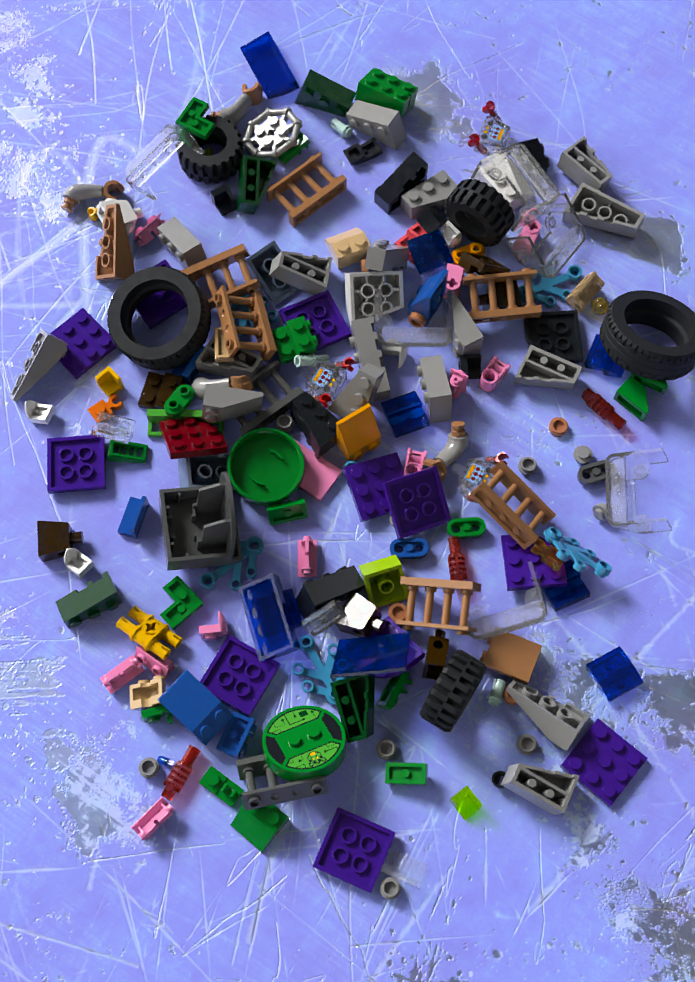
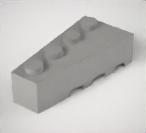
M582 182L564 210L563 220L634 238L643 224L645 214Z
M372 316L351 321L352 337H349L351 348L355 349V353H353L354 361L356 364H359L360 368L357 369V372L367 363L385 371L374 401L390 398V386L385 366L382 367L383 356L381 350H378L377 331L374 332L375 322Z

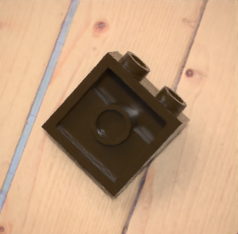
M464 251L458 262V265L464 268L463 271L468 274L488 275L507 273L511 270L488 256Z
M148 372L138 401V407L144 409H164L165 402L176 388L186 384L183 376L166 372L165 375Z

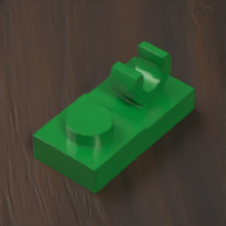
M301 131L297 139L298 144L279 156L278 160L284 165L295 157L297 153L299 155L302 154L301 150L304 147L308 149L310 141Z
M298 498L296 501L288 500L287 503L266 506L270 526L308 518L305 499Z
M404 672L389 679L376 703L378 707L391 710L397 704L399 694L408 693L404 689V684H413L410 679H407L409 673Z
M163 705L141 711L145 722L150 724L156 723L167 715L168 722L173 724V715Z
M386 762L385 784L427 786V763Z
M212 765L199 781V784L231 808L244 792L241 787Z

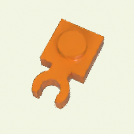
M116 394L110 396L108 402L105 403L102 399L87 409L99 426L114 416L113 410H119L123 407L121 401L117 404L113 403L118 399Z

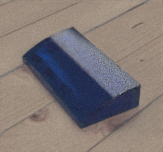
M269 31L240 47L256 79L261 84L267 99L280 97L300 88Z
M271 573L238 588L259 662L278 658L301 649L278 575Z

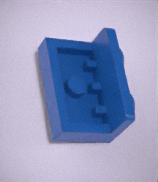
M233 711L234 716L228 721L216 746V750L239 759L240 755H245L249 746L246 742L249 736H254L257 725H255V718H248Z

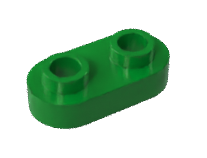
M184 384L177 387L165 402L164 409L168 417L177 418L181 416L194 400V390L190 385Z
M479 517L452 519L447 525V534L452 539L478 538L484 534L486 524ZM476 526L479 530L474 531L472 527ZM458 528L460 531L456 533L453 529Z

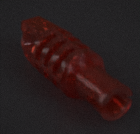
M589 388L582 393L581 398L603 420H608L618 430L624 427L627 421L615 412V407L611 406L601 395L596 394Z
M449 537L450 554L447 559L450 580H467L465 555L461 553L460 537Z
M189 745L181 761L178 760L163 784L166 786L161 794L163 798L171 801L176 792L180 793L192 773L193 768L191 766L201 752L199 749Z

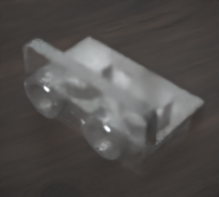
M100 411L97 422L92 428L91 435L129 444L133 437L136 421Z

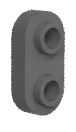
M608 460L584 465L577 473V480L585 486L609 480L615 472V467ZM604 469L607 471V473L604 474L601 472V470ZM583 475H588L589 479H585Z

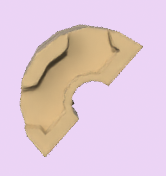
M154 676L153 680H139L137 684L130 685V710H139L146 707L153 708L162 705L157 699L166 691L165 676Z

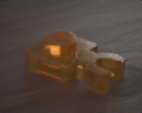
M540 538L534 542V546L530 549L534 554L541 555V561L556 572L564 562L556 556L557 548L553 545L546 546V543Z

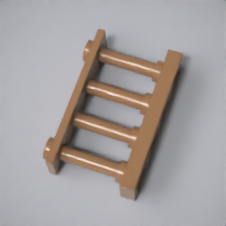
M319 152L315 156H311L305 163L280 181L270 185L266 190V198L268 202L276 198L289 211V224L294 228L346 190L347 178L343 174L338 178H334L322 166V154ZM316 169L329 184L321 188L308 174ZM303 179L316 194L312 197H307L295 184ZM290 189L303 203L298 207H294L282 193Z
M243 243L181 270L195 283L198 278L203 276L206 278L212 294V298L208 299L210 310L216 308L214 294L218 289L212 276L216 270L221 269L229 288L226 291L228 296L241 297L251 294L254 289L262 288L257 278L252 280L245 262L246 257L250 256ZM238 262L246 282L237 287L228 268L230 264Z
M524 268L517 272L478 276L477 274H468L466 277H463V286L469 285L472 310L468 314L474 323L540 317L542 308L541 305L534 303L531 279L536 278L537 269ZM524 280L527 302L525 307H518L516 305L513 281ZM506 282L507 309L497 307L495 283ZM477 284H488L490 308L487 311L479 309Z
M221 285L214 294V303H216L225 339V347L229 357L233 358L239 349L259 351L263 361H269L277 349L261 290L254 289L248 298L228 296L225 286ZM229 303L247 305L249 312L231 311ZM233 318L251 320L253 328L235 326ZM237 334L255 335L257 343L239 341Z
M501 460L489 470L494 475L487 484L484 481L470 492V495L525 550L539 538L534 532L540 523L546 524L556 514ZM499 481L508 489L501 498L493 491V488ZM513 495L521 502L515 512L506 504ZM526 509L535 516L529 525L520 518Z
M401 576L400 584L407 586V590H409L405 621L396 620L395 624L403 625L402 629L414 630V627L453 630L456 631L457 635L468 636L469 632L476 633V628L467 627L470 598L473 592H481L482 584L472 581ZM419 587L425 588L426 600L423 622H413L416 593L419 591ZM437 589H443L444 593L441 624L431 623L434 592H437ZM455 590H459L463 594L459 626L449 625L452 594H455Z

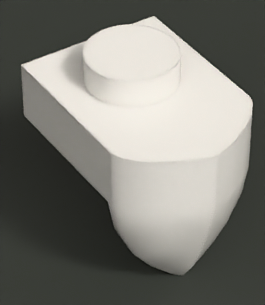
M449 220L436 232V235L449 248L457 247L461 243L462 233Z
M396 341L382 342V354L399 356L398 368H400L406 359L408 347L397 344Z
M32 400L25 401V413L32 423L48 425L56 410L54 406L39 404Z
M75 548L66 549L64 563L67 569L79 578H82L95 566L93 561Z

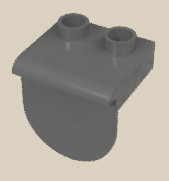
M221 472L219 483L214 485L159 490L158 500L167 571L231 565L242 561L232 486L227 472Z

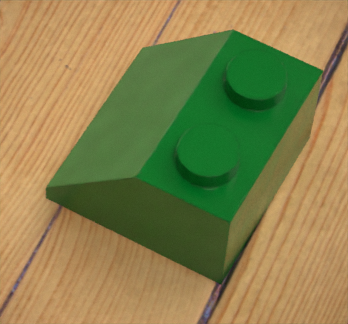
M243 804L230 825L262 853L286 825L289 818L275 805L245 811Z

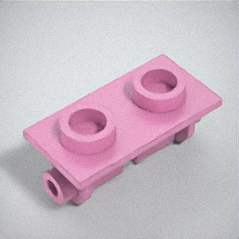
M161 213L157 216L152 215L146 221L148 224L145 227L140 226L133 232L135 235L132 240L134 241L137 238V244L140 247L146 246L154 239L150 232H153L156 236L159 235L157 227L166 222L163 219H159Z
M451 368L449 385L451 387L452 399H456L461 392L466 393L469 376L462 370H455Z
M304 536L303 540H298V577H317V540H311V536Z
M137 646L134 657L140 665L146 666L155 676H165L166 680L168 671L171 673L175 668L173 662L168 658L162 660L159 657L157 659V655L153 652L145 651L142 646Z
M132 655L102 676L100 680L110 694H113L145 670L134 655Z
M161 797L131 828L143 841L146 838L149 839V836L170 815H173L174 809Z

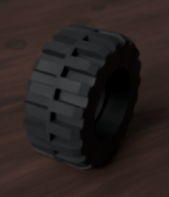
M206 115V117L202 118L215 124V128L207 140L181 129L177 136L176 148L181 168L187 173L188 177L191 179L195 178V181L200 183L204 181L205 184H210V182L217 184L222 180H228L230 176L233 177L237 170H239V164L244 156L243 140L240 130L237 129L234 123H230V120L222 119L221 116L217 115L215 117ZM209 143H216L225 147L223 151L213 156H203L196 152L201 146Z
M477 179L461 181L444 203L445 215L448 216V220L462 235L466 236L468 240L480 243L486 247L499 244L514 224L515 215L508 200H505L503 195L498 193L494 187H490L487 183L480 182Z
M456 650L427 696L419 713L421 718L444 732H451L487 671L486 665L463 650Z

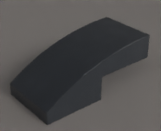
M375 137L361 145L359 143L352 145L344 150L343 153L351 166L369 161L383 154V151Z

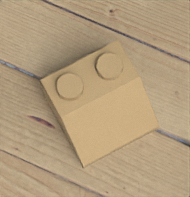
M354 228L325 239V243L338 269L360 262L361 259H366L370 243L365 232L359 228Z

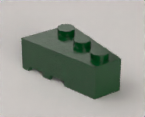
M310 69L294 103L345 117L356 92Z
M248 155L243 156L239 164L237 212L255 214L278 161Z
M108 571L103 573V578L94 583L91 580L86 583L87 588L79 592L74 590L56 601L63 622L68 628L77 627L86 619L97 618L106 610H115L123 603Z
M375 669L331 682L330 685L345 730L347 743L366 739L373 735Z

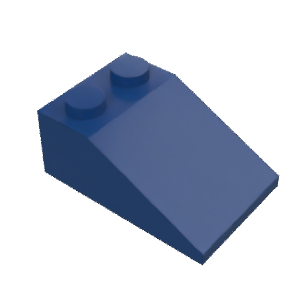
M442 270L427 279L424 285L421 284L416 293L417 296L408 303V316L411 312H418L427 319L425 325L429 324L445 299L449 270Z
M185 670L157 699L205 746L234 716L188 670Z

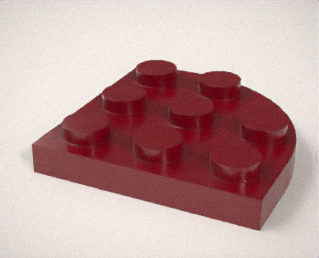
M190 417L159 421V428L171 460L228 453V446L224 436L216 426Z

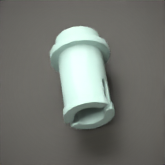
M337 118L332 120L333 124H330V128L340 133L341 137L348 138L352 134L350 125H345Z
M494 679L490 695H487V702L489 704L499 706L503 700L501 698L507 684L505 681Z

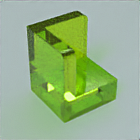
M467 785L450 798V803L464 820L470 818L483 806Z

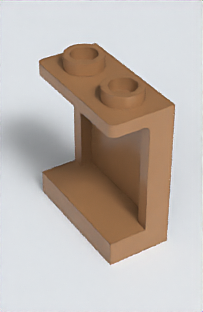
M497 628L495 634L490 633L487 644H490L488 651H483L480 661L493 671L528 684L542 645Z

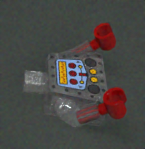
M493 101L486 102V105L482 108V111L485 114L489 113V116H486L479 134H472L469 137L471 140L468 141V146L474 147V151L480 152L484 157L493 156L499 151L504 150L505 147L515 150L518 140L509 138L511 128L496 111H493L495 109Z
M347 357L344 361L318 362L314 369L304 366L300 376L307 379L305 382L306 392L325 408H328L347 380V371L345 370L352 372L354 368L351 365L356 364L352 357Z
M500 452L497 456L469 458L465 466L454 463L450 472L459 476L457 487L466 501L477 503L470 495V492L483 481L487 484L494 475L489 470L502 460L507 465L504 459H509V456L505 452Z

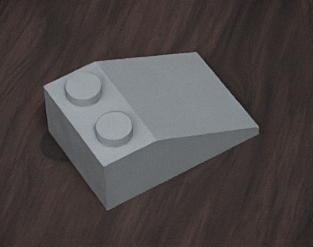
M453 294L449 311L452 353L458 359L459 355L480 354L484 336L456 294Z
M206 384L202 419L215 423L216 421L221 422L260 411L263 392Z

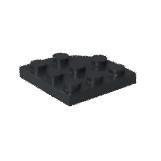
M577 310L542 312L540 317L522 319L524 336L529 347L533 345L572 363L583 362Z

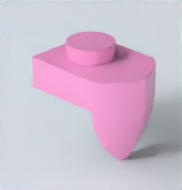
M218 611L219 624L199 626L201 639L213 641L217 639L216 637H223L228 634L227 622L221 611Z

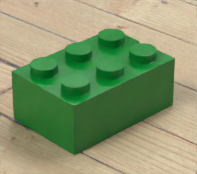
M372 68L358 82L355 100L397 110L402 119L406 112L414 106L418 87L413 86L409 82H404L396 76L384 73L380 69Z

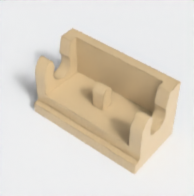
M593 271L583 278L565 300L579 314L602 289L605 283Z

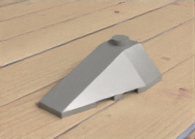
M40 329L30 349L32 356L24 362L23 370L25 372L18 376L10 395L11 399L18 401L61 357L63 358L68 350V344L49 332Z
M516 679L506 688L510 696L546 737L554 742L557 747L563 748L566 751L570 748L590 717L568 702L565 705L555 701V697L550 694L543 696L539 694L536 688Z

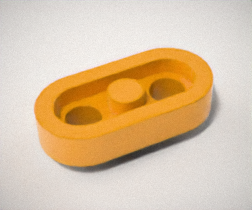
M477 242L455 249L451 253L450 261L452 264L458 265L460 257L457 255H462L463 251L484 256L485 248Z

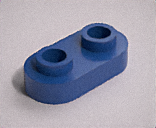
M423 538L395 539L390 545L391 556L396 554L399 560L421 559L428 554L429 550L428 542ZM420 547L422 551L417 552L415 548ZM401 548L403 551L398 553L396 549Z

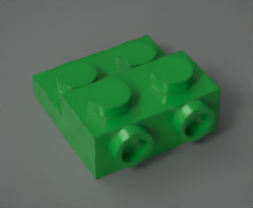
M304 316L286 321L285 326L271 330L281 365L294 361L296 355L316 354L318 341L315 335L311 336V323L309 320L305 321Z

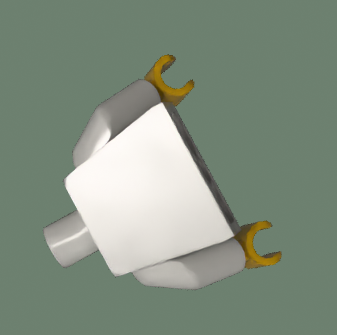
M108 198L100 201L96 206L97 208H88L87 213L90 220L96 221L100 218L103 224L106 205L120 204L127 236L135 230L137 220L143 217L141 208L132 209L127 200Z

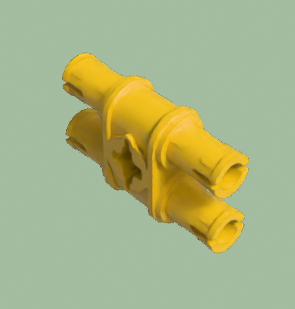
M136 605L131 608L128 616L140 625L136 626L124 616L116 623V627L125 632L131 641L138 643L145 651L153 652L162 660H165L170 655L171 649L161 644L159 640H164L175 649L183 641L182 637L170 630L169 625L160 622L153 614L148 615Z

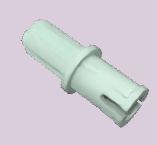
M314 353L296 355L294 357L296 367L309 366L314 368L319 366L318 364L326 365L330 362L328 355H315Z

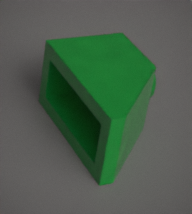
M630 376L616 391L613 399L643 422L648 413L646 388L638 379Z

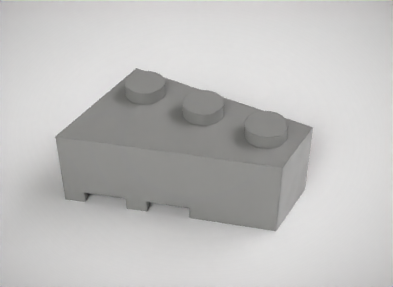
M585 136L564 150L557 164V167L579 186L583 182L601 192L606 191L612 178L611 173L602 160H598L595 150L587 144Z

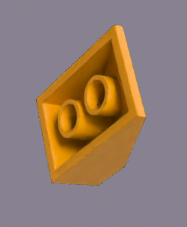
M369 403L336 422L337 446L347 461L359 460L363 457L364 453L369 450H376L381 443V435Z

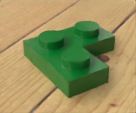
M196 97L191 99L175 121L177 127L204 140H207L215 128L213 122L202 118L209 109V104Z
M177 575L163 587V590L174 603L163 611L160 616L174 631L204 604Z

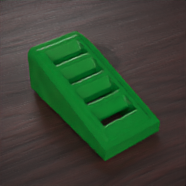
M110 439L107 461L146 463L148 445ZM115 448H118V453H114ZM122 449H126L125 454H122ZM130 449H134L133 456L129 455ZM138 450H141V457H137Z

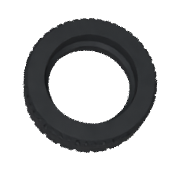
M166 266L149 267L129 276L116 289L107 312L108 331L116 347L135 364L150 370L176 368L193 358L195 353L206 342L211 326L210 305L202 290L185 273ZM156 292H177L188 305V317L183 330L175 339L162 346L146 347L140 344L133 336L131 330L132 318L137 306L145 298Z
M646 290L624 293L611 302L600 327V339L606 353L616 364L632 374L658 381L675 380L692 371L695 367V313L688 306L668 295ZM628 324H643L654 327L667 334L677 346L666 347L653 344L638 336Z

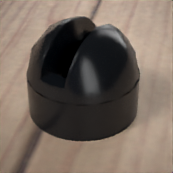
M496 771L492 775V783L499 789L505 788L502 785H498L501 776H505L503 771Z

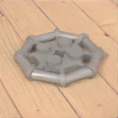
M289 107L285 109L266 108L258 117L248 121L245 137L242 139L243 147H246L254 157L279 159L280 155L298 144L297 139L300 128L303 126L302 121L293 114L292 109ZM288 119H290V121L292 122V124H290V125H287V124H286V122L288 121ZM253 130H254V131H255V137L251 138V137H252V134H253ZM258 144V149H255L253 145Z

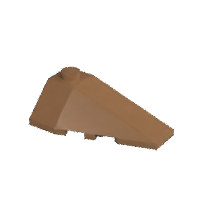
M116 203L106 205L102 225L104 236L99 240L101 251L100 256L97 255L95 261L96 280H125L134 274V260L120 204Z

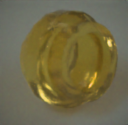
M604 297L591 300V309L594 314L604 315L608 311L609 303Z

